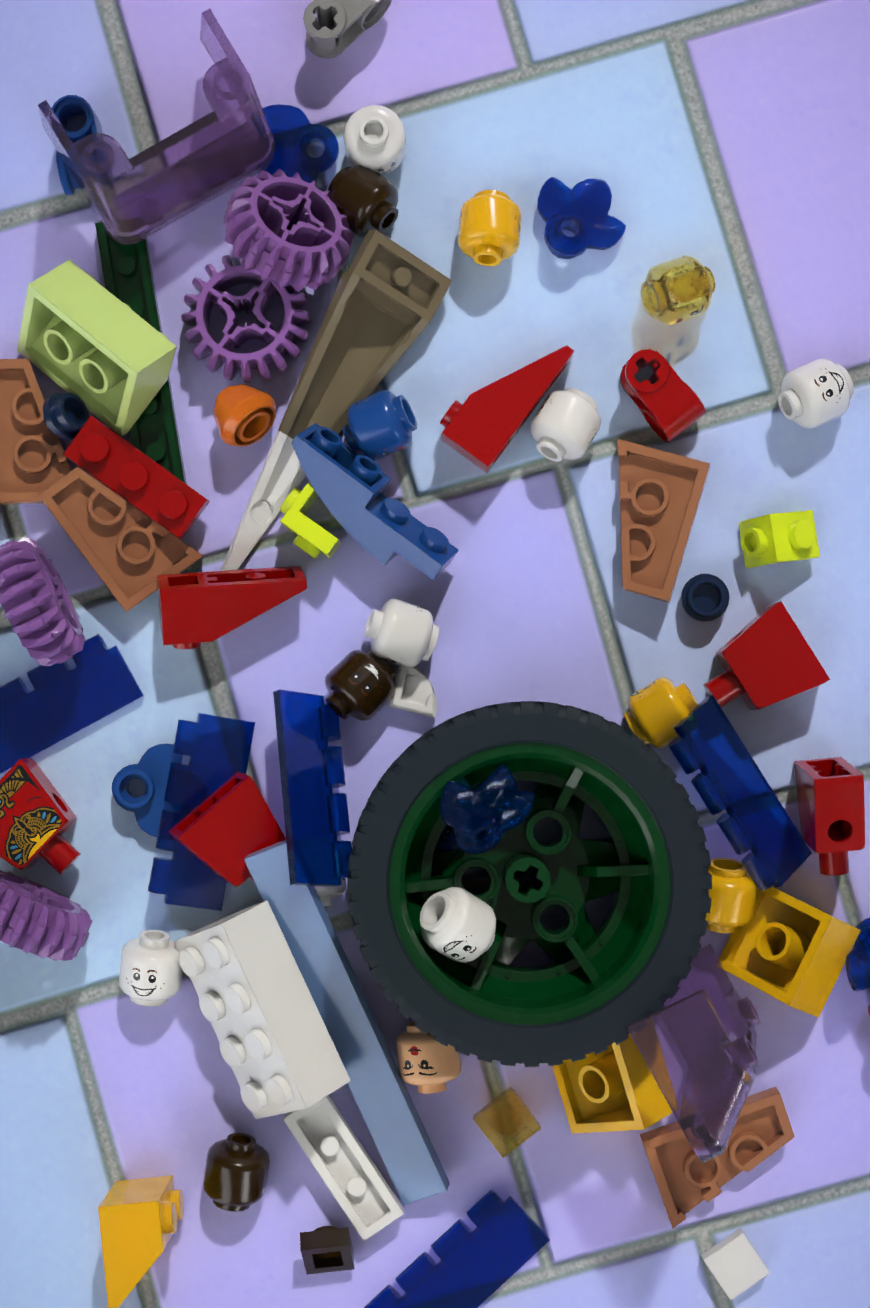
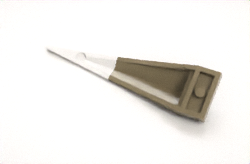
M377 230L368 231L348 270L341 275L220 571L239 569L280 512V508L287 496L295 487L298 488L305 479L306 474L292 446L295 436L314 423L321 427H327L339 434L343 426L348 423L347 412L349 406L369 397L431 322L452 283L451 279Z

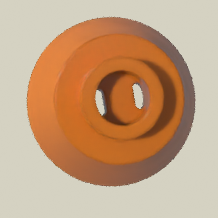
M246 384L232 385L223 389L216 398L213 410L221 439L227 445L239 447L249 446L260 440L270 430L275 421L276 405L274 399L269 394Z

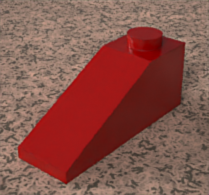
M566 345L470 394L463 404L456 400L440 421V424L445 427L442 432V441L488 473L569 364L574 350Z
M301 566L157 575L160 628L163 645H172L176 649H194L199 647L201 642H213L306 590L307 579Z

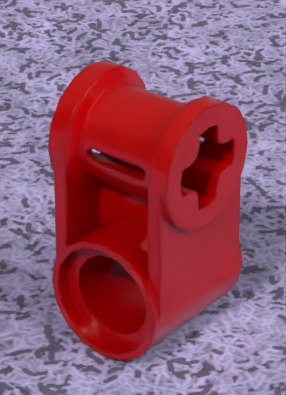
M651 349L640 350L634 353L622 367L620 383L624 391L641 410L654 432L666 443H670L706 414L705 407L696 393L681 380L659 352ZM647 366L652 368L654 373L650 376V381L646 379L639 383L634 376L639 370L638 367L641 369Z

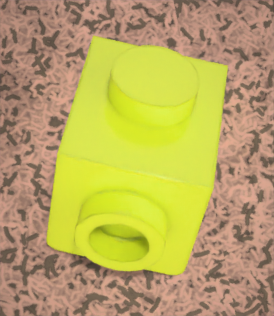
M309 482L302 491L295 487L280 508V511L285 514L280 522L284 527L297 535L292 543L314 559L317 558L320 552L331 559L341 545V542L334 535L304 515L318 494Z
M813 510L768 514L739 523L741 548L746 568L820 557Z

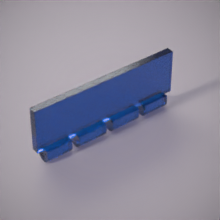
M98 633L85 640L83 650L73 655L72 659L77 666L71 670L67 661L61 664L58 662L49 667L39 665L27 672V676L35 689L29 692L20 677L0 687V774L12 768L20 759L36 755L144 696L117 645L108 649L103 638Z
M279 689L274 691L273 695L290 885L340 886L342 885L341 878H348L349 875L348 864L349 856L352 852L351 841H337V835L350 833L347 794L333 793L332 789L346 785L342 747L328 746V742L341 739L339 716L328 704H324L323 695Z
M713 695L708 696L674 727L678 736L668 744V747L685 774H691L700 769L701 773H698L691 780V783L711 815L718 814L724 809L727 813H723L716 823L735 853L741 855L749 850L752 851L741 862L758 889L763 891L771 886H774V888L781 887L812 852Z
M198 713L196 722L178 719L172 753L190 756L189 765L176 762L170 763L164 801L180 803L181 809L180 812L162 810L155 848L173 851L172 859L153 858L148 886L149 892L165 894V904L222 911L227 882L176 841L168 831L235 773L240 772L246 775L255 722Z
M491 1189L466 1212L470 1220L477 1226L473 1231L461 1219H458L431 1244V1248L441 1259L437 1264L426 1252H423L395 1278L398 1285L405 1292L402 1297L388 1284L363 1308H478L550 1241V1238L511 1196L503 1202Z

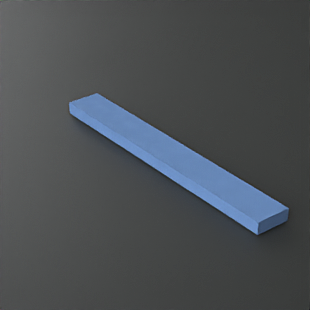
M292 837L248 854L244 859L263 902L267 900L348 1073L351 1081L347 1084L403 1205L446 1192L450 1184L405 1083L400 1077L399 1070Z

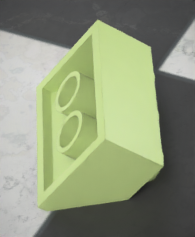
M69 259L28 284L17 352L26 359H29L34 366L67 393L77 395L92 414L120 437L124 436L168 380L177 346L169 341L163 333L157 331L137 315L127 304L121 302L100 285L94 277L84 272Z

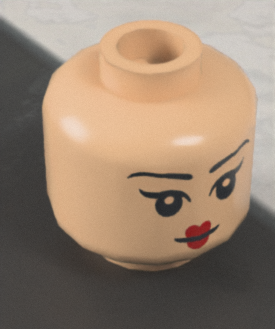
M415 1021L407 1023L406 1031L396 1038L400 1077L407 1084L417 1085L418 1093L431 1094L445 1091L447 1089L446 1082L455 1079L460 1074L461 1058L460 1053L455 1051V1047L450 1044L446 1047L435 1041L432 1034L429 1032L425 1034L415 1026Z

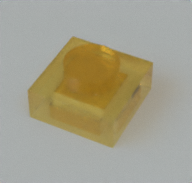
M511 1086L473 1115L475 1123L502 1158L506 1157L541 1129L538 1120Z

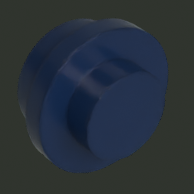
M54 393L44 401V421L49 430L61 439H74L89 419L88 410L84 402L73 393Z
M699 574L689 579L684 585L681 592V604L684 611L691 618L701 622L712 621L719 618L726 611L729 604V591L725 583L717 576Z

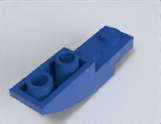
M314 423L295 436L292 446L302 469L322 502L341 526L383 565L389 563L396 555H400L434 580L451 563L459 550L449 543L448 538L441 531L433 527H427L412 516L409 509L402 502L388 498L383 494L392 479L381 472L380 466L374 460L364 455H358L342 443L341 437L336 432L327 427H321L317 423Z

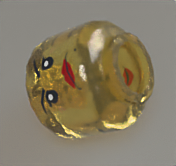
M685 255L655 265L649 269L645 282L641 285V300L646 312L651 317L657 318L666 325H673L706 313L711 304L712 294L715 291V280L708 267L703 266L696 258Z

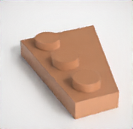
M0 359V505L44 504L38 495L71 472L67 457L63 455L64 449L59 437L49 430L44 421L43 404L45 400L29 359Z
M618 439L623 590L670 603L707 480L710 463Z
M76 467L38 495L125 612L158 590L157 575L179 574L204 556L79 467Z
M776 1086L639 1134L672 1228H675L687 1219L685 1214L703 1200L709 1202L722 1192L720 1188L742 1171L749 1172L795 1137L781 1094Z

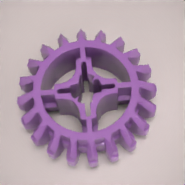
M280 169L273 175L262 170L256 177L248 176L245 182L238 186L236 192L232 193L223 226L226 228L225 241L233 245L232 256L245 259V270L255 269L260 272L261 282L267 278L275 280L279 289L289 283L297 292H300L306 286L316 290L321 284H329L337 276L340 268H344L350 256L348 253L352 246L354 234L349 229L347 216L340 214L337 210V205L330 200L331 191L322 192L316 188L315 180L311 183L301 180L298 172L292 177H287Z
M224 255L222 257L224 270L217 272L212 264L205 266V270L210 278L207 283L201 278H193L192 285L200 292L199 296L194 294H186L184 296L185 304L195 309L194 311L181 314V320L184 324L195 326L184 333L187 343H199L192 351L197 360L210 356L207 360L206 368L211 373L219 370L225 363L223 376L228 381L233 380L238 369H241L242 379L245 383L252 382L253 369H259L263 380H268L271 378L268 365L275 362L281 372L287 370V364L282 357L285 352L293 358H298L301 355L299 348L292 343V340L303 342L309 338V334L305 329L296 326L311 322L310 312L299 309L308 303L307 295L305 292L294 293L296 290L289 283L279 289L277 282L273 279L267 278L261 282L260 272L255 269L245 270V259L240 258V265L234 266L229 255ZM252 283L260 285L259 288L254 286L243 296H233L226 292L231 287L240 284ZM273 293L280 297L285 308L284 323L280 332L274 329L272 324L265 319L266 311L270 306L269 299ZM213 305L219 307L222 313L227 316V323L222 330L224 337L219 344L212 339L209 330V317ZM232 309L238 313L245 310L247 315L248 309H252L260 327L255 323L247 326L246 321L245 327H240L241 324ZM250 339H258L266 344L270 343L267 347L252 353L232 352L234 348L239 349Z
M23 537L17 541L13 539L1 545L0 604L5 612V617L12 625L14 633L18 635L22 646L27 648L29 655L36 662L47 667L58 662L61 664L73 658L74 654L83 650L85 636L79 621L80 617L51 559H48L44 549L40 548L36 541L28 537Z
M0 870V941L8 944L10 947L21 949L25 953L36 954L41 958L48 957L54 961L72 960L73 957H76L80 948L84 947L90 934L88 930L93 921L88 912L80 904L69 900V897L63 896L26 877H20L11 872L6 873Z

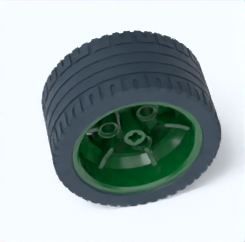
M540 701L508 702L470 710L442 722L413 742L387 769L368 798L354 833L352 852L350 853L348 864L349 875L347 884L348 893H350L348 904L350 916H352L353 920L352 927L356 940L360 939L361 945L359 949L364 961L370 967L371 975L376 983H381L383 986L382 992L389 1001H394L397 1005V1010L406 1019L411 1018L415 1021V1026L425 1034L429 1032L434 1036L435 1041L446 1047L450 1044L455 1047L456 1052L469 1056L470 1053L477 1055L478 1060L492 1063V1060L500 1061L501 1065L515 1066L516 1063L524 1064L525 1067H539V1063H548V1066L563 1064V1060L571 1059L572 1062L585 1059L586 1054L594 1052L596 1055L608 1050L607 1046L614 1042L618 1045L629 1038V1033L634 1030L638 1032L648 1024L646 1020L652 1015L656 1017L665 1008L664 1003L668 998L672 999L680 989L678 984L682 978L686 980L692 969L690 965L692 959H697L702 946L699 943L700 938L705 936L708 925V922L705 920L706 913H710L712 899L709 897V889H712V874L708 872V866L711 865L709 850L705 848L704 842H707L704 829L697 822L700 818L695 806L688 799L690 796L683 784L677 783L675 780L677 776L672 769L661 760L662 758L652 748H647L643 744L644 741L617 723L608 721L598 714L582 710L581 708ZM512 782H539L520 810L495 787ZM585 803L602 821L612 842L578 838ZM455 815L467 846L434 854L443 829L451 817ZM542 818H555L560 824V835L551 844L539 843L534 838V826ZM529 865H531L537 878L534 882L525 880L523 885L520 886L514 873L517 870L525 872ZM471 867H482L490 874V883L483 891L470 893L486 902L494 910L496 917L495 938L491 947L477 959L467 963L456 962L433 950L425 943L420 929V912L424 903L433 894L450 887L465 889L462 885L464 872ZM615 892L610 911L604 923L595 934L583 903ZM550 905L563 906L567 911L565 924L556 930L547 929L540 923L542 911ZM529 940H532L555 961L532 967L509 966Z

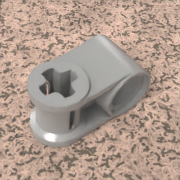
M392 0L312 1L305 9L303 17L309 49L320 58L330 59L337 57L365 30L371 28L384 16Z

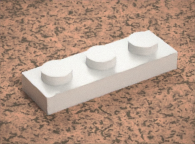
M329 1095L307 1109L289 1112L284 1115L283 1120L363 1241L404 1214V1207Z

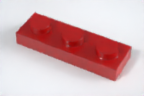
M93 416L89 417L63 453L71 461L181 540H183L210 502Z

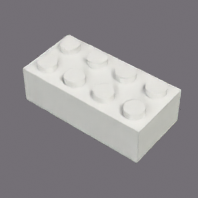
M267 900L217 919L174 942L179 952L180 966L184 973L190 977L199 996L201 1012L211 1022L220 1042L221 1055L225 1062L231 1066L241 1087L242 1101L252 1111L255 1119L307 1109L351 1081Z

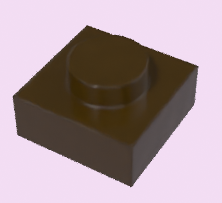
M322 1226L314 1231L300 1232V1251L307 1275L355 1269L354 1250L349 1227Z

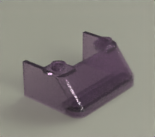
M211 9L201 13L200 40L214 62V65L207 70L203 79V93L213 112L129 159L121 145L113 137L106 134H90L72 143L47 100L38 104L43 129L106 232L119 243L135 244L241 184L248 176L253 177L262 170H265L273 159L275 151L274 137L251 76Z
M711 944L700 949L697 959H692L690 963L692 966L686 980L682 978L678 984L680 989L672 999L668 998L664 1003L665 1008L629 1025L627 1028L691 1147L702 1162L723 1154L755 1080V1067L759 1065V1061L756 1056L757 1034L754 1026L761 1023L749 997L746 996L740 999Z

